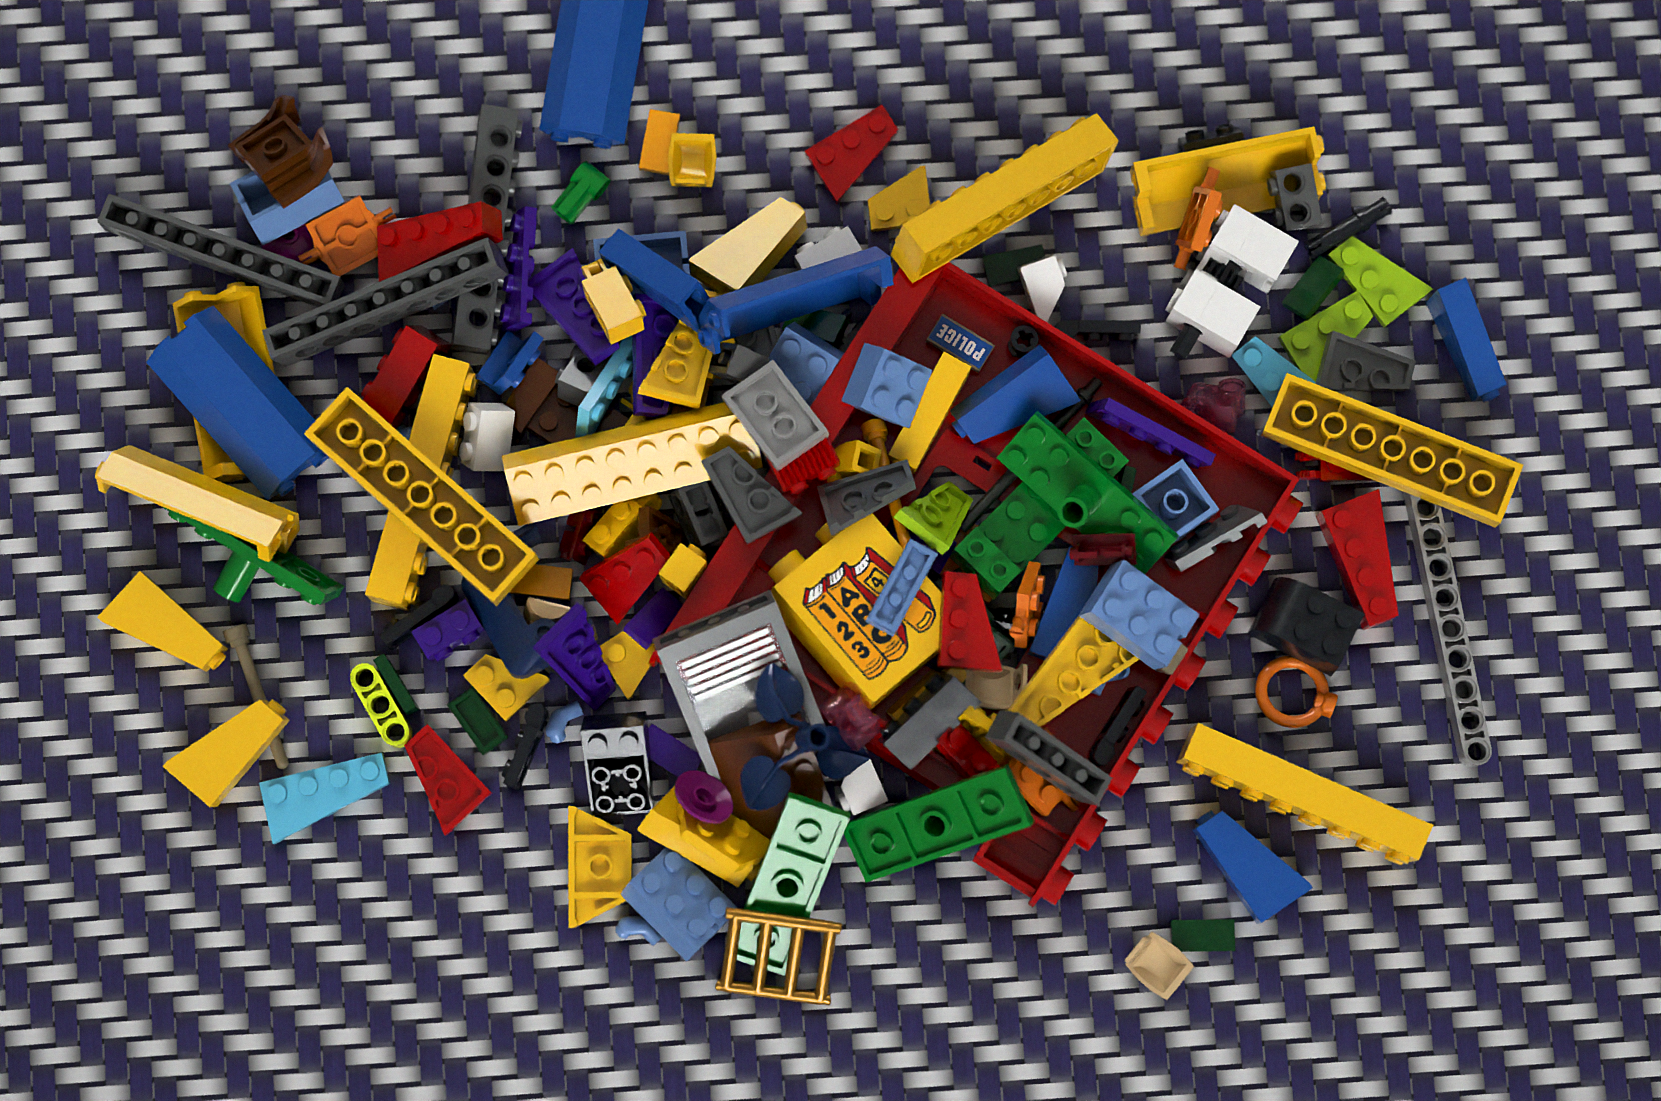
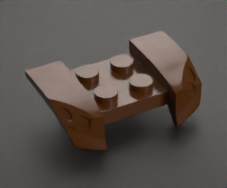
M280 95L275 98L270 110L262 120L228 144V148L242 164L245 162L283 209L315 189L333 165L331 147L323 127L317 130L313 141H311L297 126L300 118L295 106V99L288 95Z
M539 358L526 371L525 377L514 388L505 404L515 411L512 439L517 445L527 430L547 444L575 438L578 406L557 398L558 384H555V378L558 371ZM608 409L595 433L623 427L629 419L615 409L612 411Z

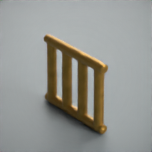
M726 908L725 915L726 919H729L722 974L721 979H718L715 984L716 990L817 1005L831 1004L830 994L827 993L836 935L840 934L843 927L842 923L741 908ZM741 922L761 924L752 983L734 980ZM773 926L792 928L784 987L765 985ZM805 930L824 933L815 991L796 989Z

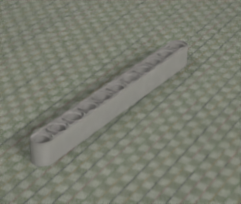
M1403 492L1457 756L1463 765L1476 767L1490 759L1492 748L1442 509L1439 505ZM1418 501H1424L1430 506V514L1428 516L1418 512ZM1425 531H1430L1436 536L1437 543L1435 546L1425 543L1423 539ZM1432 561L1442 565V576H1435L1431 573L1430 563ZM1437 592H1444L1448 595L1449 605L1447 607L1440 606L1437 603ZM1444 622L1454 625L1456 629L1454 637H1448L1443 633L1442 626ZM1451 652L1461 656L1462 664L1460 668H1455L1449 663ZM1457 683H1463L1468 688L1466 699L1456 695L1455 686ZM1464 713L1470 714L1475 720L1472 730L1466 729L1462 725L1461 718ZM1471 744H1475L1480 748L1481 756L1479 760H1473L1469 757L1468 747Z

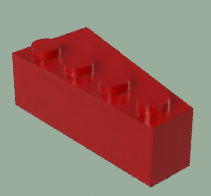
M1379 489L1321 511L1316 516V519L1353 608L1364 613L1360 623L1363 631L1397 617L1399 614Z

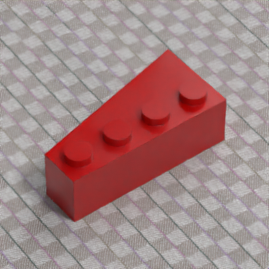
M479 201L377 226L379 282L487 237L495 244L503 241L502 211Z
M406 325L405 328L401 327L392 340L394 344L393 349L389 355L385 354L381 358L376 368L379 373L373 382L369 381L361 393L363 401L394 429L399 427L406 414L402 412L403 408L411 407L421 394V387L418 385L421 381H426L433 354L439 355L441 351L447 354L451 347V343L422 325Z

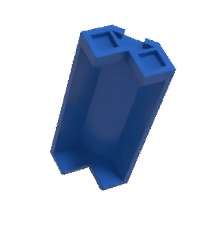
M561 0L539 131L551 135L550 139L557 142H568L569 138L583 137L593 141V146L602 149H611L612 145L625 143L648 0Z
M877 246L707 299L699 315L700 329L697 330L699 342L715 355L721 353L720 342L849 300L861 297L871 306L875 305L882 296L881 287L885 288L894 285L891 257Z
M213 305L187 319L184 322L186 328L180 331L175 338L171 339L168 335L161 341L146 363L267 500L278 494L283 497L295 487L296 484L293 481L301 471L312 465L317 468L329 458L304 434L316 420Z

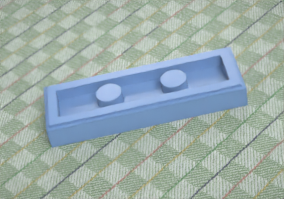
M910 538L865 622L893 637L938 553Z

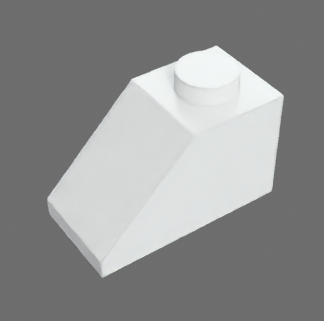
M1048 255L1016 267L1031 312L1048 322L1065 286L1063 277L1067 276L1063 261L1061 259L1057 260L1055 255Z
M871 759L843 778L840 786L842 793L837 795L842 809L845 811L850 810L852 816L888 801Z

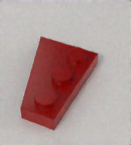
M880 105L805 150V156L836 204L844 197V194L853 183H856L871 162L879 156L896 136L898 128L884 106Z
M650 532L584 571L579 580L618 625L658 575L671 555L656 536Z
M945 571L942 574L938 667L1000 673L1003 670L977 575Z
M428 724L404 745L445 836L492 794Z

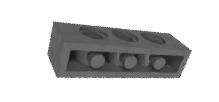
M1000 710L985 736L986 739L1078 802L1098 806L1112 780L1111 776L1019 712Z

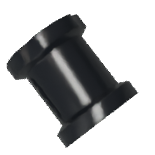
M1021 325L1015 328L1007 345L1011 355L1022 358L1033 350L1038 344V333L1028 325ZM1019 337L1022 340L1028 339L1027 347L1024 344H1017Z

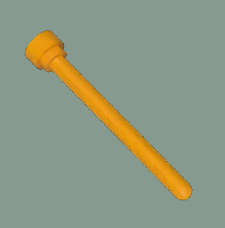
M880 418L868 420L861 426L864 440L868 441L869 445L882 450L878 468L889 465L890 461L884 443L888 435L886 423ZM900 498L888 505L899 545L904 549L910 539L908 528L893 517L902 508Z

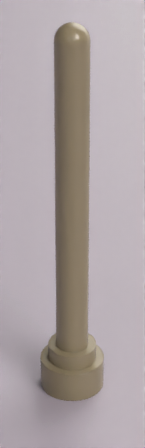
M247 624L237 625L223 631L226 644H230L231 648L236 650L254 703L258 700H267L247 646L250 643L248 637L251 636ZM278 734L269 746L276 766L279 769H285L288 767L289 761Z

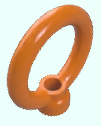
M1282 656L1267 663L1260 671L1255 684L1256 700L1261 711L1272 722L1287 728L1308 726L1321 716L1330 718L1338 699L1337 694L1329 692L1328 682L1323 672L1291 656ZM1296 668L1302 670L1314 681L1317 694L1312 708L1308 712L1297 716L1286 715L1278 711L1270 702L1267 691L1268 683L1271 677L1281 669Z

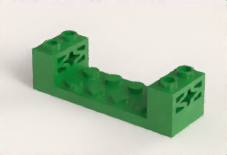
M1085 417L1066 435L1112 477H1115L1129 462ZM1022 482L978 527H975L954 548L950 558L965 573L976 574L979 586L995 600L1027 567L1028 562L1033 561L1066 525L1060 521L1056 510Z

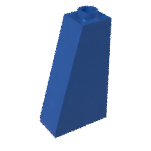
M618 228L605 241L599 251L608 266H616L621 276L626 274L630 283L697 332L700 329L699 315L707 299H710L699 281Z
M1465 277L1438 289L1428 299L1426 305L1472 402L1482 399L1483 403L1500 396L1499 390L1506 385V381L1469 283Z
M1039 344L952 408L950 412L956 420L951 424L961 438L967 435L975 444L1026 424L1037 411L1046 416L1077 404L1081 399L1049 353Z
M1070 547L1066 552L1038 625L1037 633L1028 652V655L1044 661L1078 617L1097 587L1099 565L1075 566L1074 560H1071L1069 556Z
M1210 810L1196 820L1199 826L1193 829L1194 833L1256 924L1264 922L1313 888L1305 878L1225 812L1220 811L1214 814Z

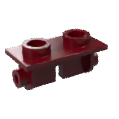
M603 506L569 514L566 524L576 528L575 532L564 530L558 549L561 552L559 558L568 561L574 560L586 566L592 549L582 539L602 518L601 511Z
M1135 533L1072 535L1073 547H1070L1069 556L1071 560H1074L1075 566L1111 565L1121 560H1125L1130 565L1137 564Z

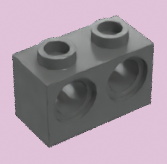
M1312 164L1270 171L1271 178H1267V187L1270 196L1275 198L1276 208H1273V219L1276 227L1280 226V230L1283 232L1323 224ZM1288 174L1294 176L1297 181V186L1292 192L1284 187V178ZM1293 205H1298L1303 212L1302 218L1298 222L1293 221L1289 215L1290 208Z
M707 481L679 487L668 495L689 545L693 544L697 548L702 549L718 543L727 537L729 532Z

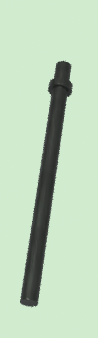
M1094 376L1083 389L1079 388L1076 391L1081 401L1064 408L1051 423L1061 431L1085 404L1089 405L1093 401L1092 396L1103 386V383ZM1008 469L966 514L960 526L962 531L966 533L1015 481L1017 476Z

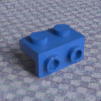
M507 331L476 374L477 379L498 395H501L510 386L516 388L526 375L522 371L526 364L531 366L540 355L541 351L538 347L544 338L534 331L522 341L513 333Z

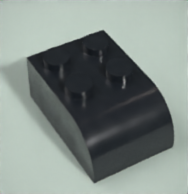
M1278 577L1272 582L1247 634L1332 676L1339 668L1363 619L1364 613L1303 582L1291 578Z

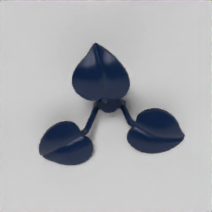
M770 663L764 668L758 677L754 693L758 712L768 722H776L783 717L787 723L799 727V730L795 735V743L798 748L778 760L775 765L767 756L753 757L744 764L740 774L742 793L746 806L751 810L757 811L769 809L786 797L790 789L791 780L789 775L779 768L798 755L804 754V752L817 751L815 756L820 771L825 777L830 779L844 778L870 759L861 743L846 730L837 726L825 727L821 724L808 726L806 721H799L790 717V715L797 713L803 705L804 691L801 684L792 674L781 669L775 663Z

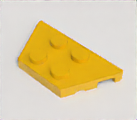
M681 804L677 806V817L680 820V837L732 873L743 870L745 866L757 865L763 859L770 839L750 827L744 820L731 814L721 823H707L690 815Z
M568 806V928H575L626 902L620 894L632 880V834L574 806Z

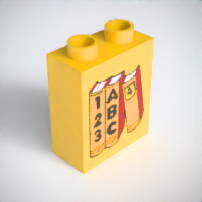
M873 513L832 536L828 523H826L815 534L824 546L806 560L795 549L782 558L768 572V575L776 583L771 593L777 602L784 623L863 715H866L938 654L941 592L926 576L893 637L865 622L904 550Z

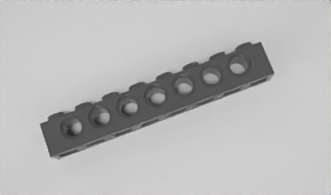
M482 104L478 114L468 204L479 201L484 202L483 196L486 194L495 195L499 200V204L493 207L502 211V233L504 237L505 227H510L512 209L507 208L508 197L514 196L516 179H511L512 167L517 168L519 149H514L515 138L521 137L523 120L518 119L519 109ZM501 135L505 139L506 145L501 147L495 146L491 142L490 137ZM490 164L498 165L502 169V175L492 176L487 171V166ZM503 238V241L496 244L500 247L503 257H506L509 239ZM504 277L485 284L488 289L486 296H478L471 290L456 297L450 350L487 355L491 346L496 347L498 329L493 328L494 316L499 317L501 298H496L498 286L503 287ZM472 313L481 314L485 324L482 326L472 325L469 321V315Z
M109 193L97 221L107 232L315 307H320L339 299L345 287L341 277Z
M487 237L264 329L262 332L270 358L286 367L509 274L500 247Z

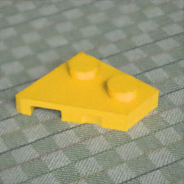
M925 166L918 167L868 199L871 232L901 229V223L907 217L913 214L919 216L925 212L930 205Z
M622 631L600 645L603 653L601 655L603 661L607 664L611 675L627 700L633 697L635 690L651 667L648 663L655 650V646L653 643L645 650L628 634Z
M487 654L463 675L506 722L550 682L547 676L539 673L526 679H517L509 674L501 659Z

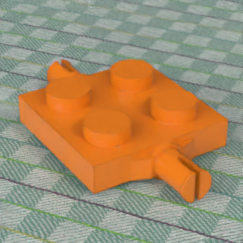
M1208 167L1203 184L1200 187H1194L1174 244L1179 246V252L1173 267L1186 271L1191 253L1194 251L1202 253L1203 247L1206 248L1210 243L1212 237L1211 224L1213 219L1219 216L1223 201L1220 200L1222 193L1215 191L1214 188L1220 173L1218 169Z
M358 195L305 223L313 238L314 248L298 255V258L302 261L301 263L306 265L321 259L328 265L332 274L340 277L378 257L377 226L386 224L397 217L393 213L391 206L374 216L365 206L361 196Z
M1028 562L1017 592L1016 613L1012 619V626L1009 632L1011 637L1014 638V647L1027 648L1030 637H1035L1037 633L1038 620L1041 621L1044 602H1039L1040 594L1044 592L1045 576L1041 575V563Z
M1040 727L1046 732H1048L1050 735L1055 737L1046 727ZM1012 756L1009 767L1023 797L1040 815L1048 816L1060 801L1071 812L1078 809L1077 806H1081V802L1076 801Z

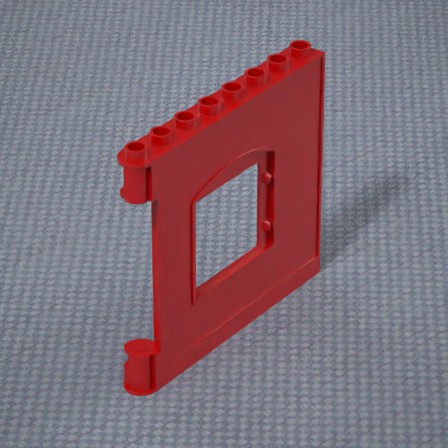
M946 263L914 283L899 268L893 277L894 285L888 286L810 406L828 430V439L834 450L839 445L854 440L868 444V441L864 440L861 426L868 420L878 418L841 401L864 343L885 348L927 367L933 372L943 352L927 343L926 339L943 313L994 344L995 347L980 372L977 373L972 369L970 370L963 388L951 407L952 409L1020 359L1011 355L1007 345L1015 328L1021 325H1028L1038 333L1039 340L1037 346L1040 344L1049 353L1075 392L1079 388L1083 389L1095 376L1103 383V386L1092 396V402L1111 398L1216 454L1210 466L1199 467V469L1189 467L1219 508L1214 517L1205 523H1212L1218 519L1220 512L1231 505H1241L1260 511L1268 522L1259 528L1255 523L1245 528L1241 532L1243 537L1235 542L1231 540L1227 543L1217 544L1215 553L1182 572L1170 568L1163 558L1171 552V547H1169L1145 574L1200 614L1186 637L1178 640L1188 648V651L1173 674L1156 672L1139 659L1129 666L1130 673L1126 678L1107 682L1100 696L1090 692V694L1076 701L1042 726L1046 727L1060 742L1087 760L1088 752L1091 751L1090 749L1127 688L1139 686L1147 693L1142 699L1145 701V705L1136 717L1132 716L1126 726L1129 730L1124 739L1119 744L1117 742L1114 744L1115 755L1110 759L1111 762H1108L1105 766H1096L1112 777L1106 791L1108 790L1122 798L1141 767L1127 758L1138 739L1141 737L1153 745L1157 742L1174 714L1160 705L1173 684L1187 692L1206 662L1204 658L1193 652L1205 631L1220 639L1237 613L1239 607L1226 600L1237 579L1252 587L1268 563L1271 555L1259 548L1258 545L1270 526L1285 534L1303 506L1302 501L1290 495L1300 478L952 263ZM1021 337L1017 341L1018 345L1024 344L1025 347L1029 343L1028 339L1022 340ZM1087 404L1061 430V432L1067 435L1085 417L1129 460L1125 466L1136 468L1137 472L1132 493L1182 459L1173 454L1162 453L1155 446L1086 415ZM1063 409L1044 417L1052 422ZM949 411L916 473H912L916 489L900 497L902 508L910 506L917 499L932 473L939 466L946 467L979 489L987 492L1008 470L997 459L998 455L1025 424L974 444L967 435L961 438L951 424L956 419ZM885 421L888 435L884 443L887 454H889L903 426ZM977 457L992 467L987 471L974 463V459ZM770 468L764 479L803 514L748 545L736 524H734L665 633L766 591H771L776 583L768 575V572L782 558L797 549L806 560L824 546L815 536L818 530L827 523L817 486L826 484L828 478L820 481L819 477H816L807 482L808 488L792 495L790 491L782 492ZM1119 473L1114 477L1117 481L1119 478ZM1017 477L997 500L1003 502L1023 481ZM887 504L873 512V515L886 528L892 518L889 505ZM1066 526L1056 537L1073 547L1072 535L1082 533L1076 528ZM1196 529L1188 535H1186L1181 540H1179L1178 542L1182 540L1187 541L1188 539H1190L1192 536L1196 534ZM1110 565L1098 566L1097 585ZM771 623L675 662L681 677L688 681L774 645L775 650L739 664V667L742 668L777 653L779 658L748 670L746 673L751 674L765 668L770 663H777L779 661L782 664L780 668L790 673ZM786 626L823 722L846 730L860 743H864L866 749L931 790L966 779L950 761L932 750L910 770L878 741L882 736L880 733L881 729L892 719L886 711L932 669L924 665L866 715H863ZM768 628L769 633L686 668H683L681 665L686 661ZM770 636L772 638V641L686 677L685 672ZM1030 646L1015 668L1018 669L1021 664H1027V683L1044 662V660L1028 655ZM656 648L648 663L652 667H655L658 663L662 665ZM727 669L723 672H720L711 677L696 682L693 685L699 686L703 683H706L730 669ZM982 708L986 712L987 717L993 713L998 714L1000 711ZM1025 799L1034 823L1029 827L980 843L979 849L972 861L1030 897L1028 901L1030 906L1034 907L1040 897L1055 906L1075 874L1061 865L1070 849L1076 844L1088 852L1108 820L1095 812L1097 805L1081 803L1080 807L1077 806L1078 809L1071 812L1062 801L1057 803L1048 816H1042Z

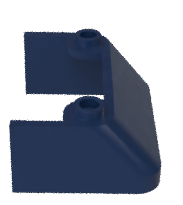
M535 523L526 524L512 532L530 549L542 543ZM462 577L461 587L464 595L509 674L517 679H526L549 667L550 665L532 647L556 623L553 620L544 618L528 625L510 592L496 606L468 580ZM589 619L587 621L594 630L595 634L593 636L596 641L598 640V636L592 620Z

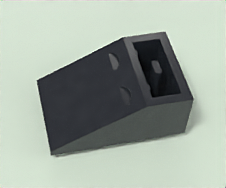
M646 711L584 716L580 734L591 815L601 817L649 813L654 807Z

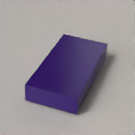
M662 587L625 625L623 631L647 650L653 644L652 639L662 635L668 629L683 604Z
M654 724L650 725L648 729L651 761L677 778L686 771L698 769L702 763L699 753Z

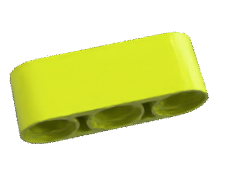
M362 663L355 666L350 674L351 684L382 739L395 748L405 747L404 745L412 738L413 731L381 673L370 664ZM365 671H371L374 675L372 684L367 687L360 686V674ZM379 698H387L389 701L388 710L385 713L377 714L374 710L375 702ZM395 725H402L405 730L403 738L398 741H392L389 736L390 729Z

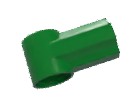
M584 161L573 173L570 184L553 203L551 209L560 218L572 225L591 201H596L605 192L611 179L588 161Z

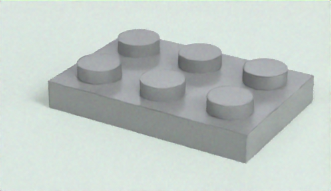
M774 360L722 395L723 401L777 472L829 436L828 430Z

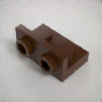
M648 505L639 508V521L637 523L639 537L624 541L625 548L652 532L669 554L672 555L680 543L684 545V532L680 523Z

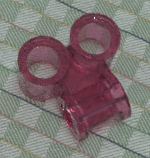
M1236 378L1221 380L1218 385L1197 382L1188 389L1187 397L1182 400L1180 405L1193 413L1196 412L1197 408H1200L1196 415L1225 433L1230 434L1237 429V418L1245 414L1246 384L1244 381Z
M842 685L822 702L819 708L824 717L832 725L839 728L840 735L846 744L854 751H859L880 733L881 726L878 722L880 717L878 714L873 715L862 701L863 696L860 693L856 695L848 686Z

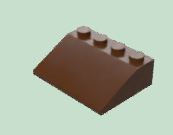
M799 711L790 715V717L796 720L803 721ZM783 717L776 722L763 720L707 741L722 784L727 788L732 797L733 815L747 822L750 827L768 839L772 837L789 792L832 806L814 751L804 752V754L798 755L779 768L785 771L791 780L788 794L780 803L769 809L758 811L751 810L746 806L740 784V774L744 764L753 757L767 756L775 765L778 760L798 748L795 743V735L799 727L787 723Z

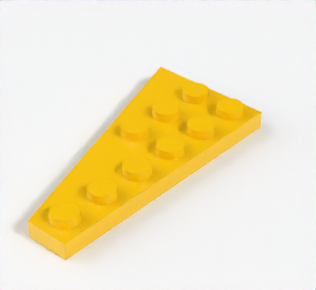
M1078 616L1007 711L1019 712L1041 727L1139 659Z

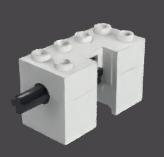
M1236 204L1233 205L1230 212L1223 210L1212 229V234L1215 235L1212 243L1206 248L1203 247L1202 253L1199 252L1195 258L1200 261L1195 271L1189 268L1180 284L1185 287L1184 290L1177 288L1165 311L1170 313L1166 322L1181 330L1170 352L1174 353L1176 357L1186 360L1198 340L1230 358L1261 307L1236 293L1240 284L1244 280L1267 294L1299 242L1298 240Z

